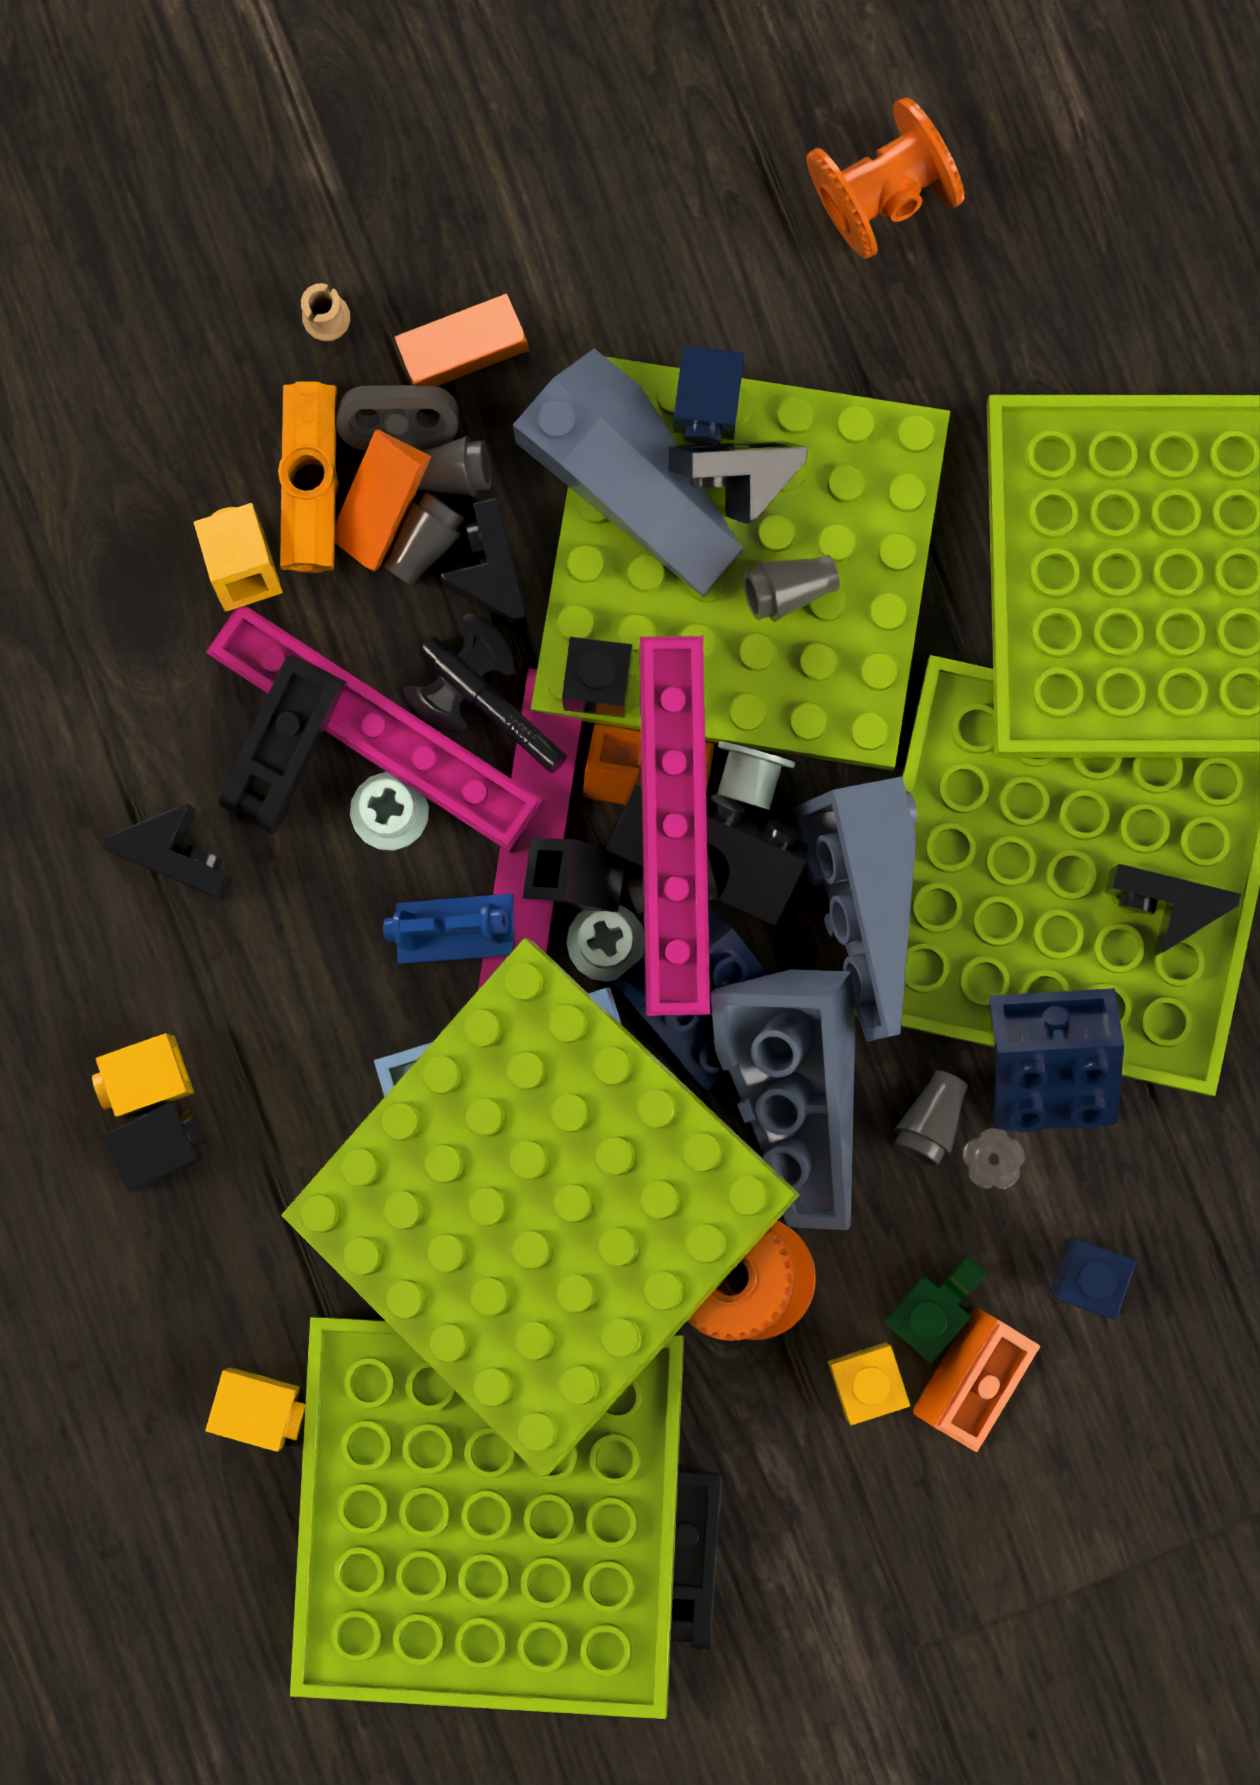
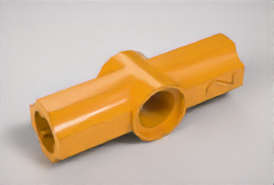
M296 382L290 385H283L282 459L278 469L279 480L282 485L280 568L282 570H291L299 573H321L334 570L335 496L339 487L336 472L337 387L335 385H327L320 382ZM316 465L324 469L323 481L315 489L304 491L294 486V476L302 467Z

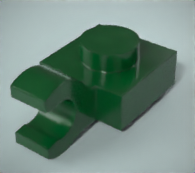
M966 1254L939 1286L933 1283L926 1275H923L883 1322L931 1364L972 1318L958 1304L981 1282L987 1272Z

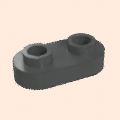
M359 386L346 392L340 399L336 428L344 442L359 450H367L372 436L377 429L418 450H426L454 439L458 429L459 408L454 397L446 390L437 386ZM373 409L377 413L374 415H364L359 410ZM420 409H432L438 413L426 415Z

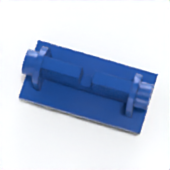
M514 894L396 903L394 917L386 918L383 923L385 940L387 942H396L397 964L509 956L515 949Z

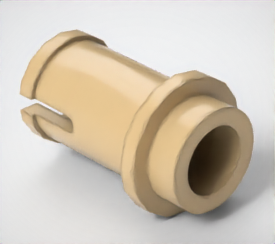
M320 283L308 287L302 295V322L307 333L314 339L323 342L334 341L347 331L350 324V311L346 302L339 297L334 288L329 292V286ZM330 309L328 313L318 315L321 311Z

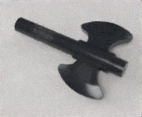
M469 613L463 617L465 641L460 652L456 651L453 647H447L436 636L429 639L422 647L420 655L432 665V670L439 675L438 679L429 685H407L403 689L406 701L420 718L442 730L467 732L470 724L465 717L464 706L468 702L471 706H477L549 773H554L562 766L567 755L493 688V683L487 679L494 672H499L509 677H513L516 674L512 650L505 637L496 627L483 618Z

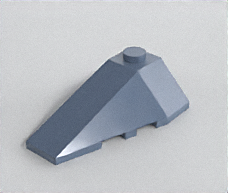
M595 348L555 376L513 424L516 444L702 597L706 595L743 551V548L706 489L693 487L690 485V477L669 471V446L678 445L642 387Z
M902 776L834 789L792 808L797 831L801 834L800 840L808 843L805 868L811 885L823 884L830 902V913H827L824 917L827 931L830 937L836 936L837 940L845 945L848 957L843 964V971H851L853 1003L867 1042L899 1035L901 1032L916 845L914 827L917 823L916 804L911 793L905 790Z
M791 969L715 988L711 992L716 1055L723 1071L729 1070L741 1099L737 1104L744 1122L751 1123L764 1155L762 1159L800 1194L783 1214L787 1226L848 1230L851 1226L855 1018L851 971Z

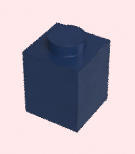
M683 345L673 433L685 434V441L697 445L721 444V439L734 440L745 353Z
M1068 1238L1048 1297L1106 1318L1117 1320L1137 1261L1080 1240Z

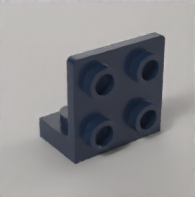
M711 907L708 908L710 1014L647 1016L645 956L613 982L697 1083L705 1090L711 1088L729 1072V1070L723 1071L715 1052L711 992L715 988L769 975L733 928Z
M1115 989L991 995L989 1015L996 1058L993 1107L994 1129L996 1131L1030 1132L1037 1129L1094 1128L1102 1125L1116 1124L1119 1111L1124 1041Z

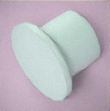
M720 741L718 747L728 750L729 754L717 795L770 809L781 767L794 769L795 762L747 747Z
M387 772L369 777L357 788L351 800L350 818L354 830L365 843L379 850L395 851L410 846L422 835L428 823L429 805L426 797Z
M619 905L618 912L583 910L577 914L569 927L566 942L569 957L578 971L593 980L614 981L644 955L643 926L635 914L622 905Z

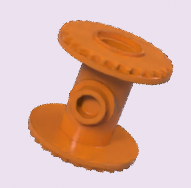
M908 97L901 98L893 104L894 117L901 136L876 151V159L872 160L869 157H865L840 171L829 155L820 148L812 150L806 158L813 184L827 213L849 246L863 259L871 258L877 254V243L869 221L880 214L884 217H890L894 222L909 218L920 208L922 198L919 194L921 190L928 186L939 200L951 209L958 207L965 199L961 177L946 144L925 112Z
M776 1221L687 1321L707 1336L730 1341L769 1339L791 1329L808 1310L815 1290V1266L805 1242L793 1229ZM743 1265L746 1266L749 1275L748 1284L744 1290H742L738 1279Z

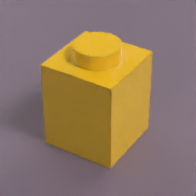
M252 503L240 507L223 508L213 513L210 517L194 521L211 584L225 612L283 593L265 532Z
M165 1033L95 1058L100 1071L92 1075L96 1095L104 1110L112 1107L115 1117L126 1118L194 1094L174 1035Z
M887 1342L828 1361L846 1420L850 1426L910 1407L892 1347Z
M229 1367L222 1371L205 1431L278 1452L285 1447L287 1438L297 1441L305 1418L306 1404L297 1402L301 1387Z

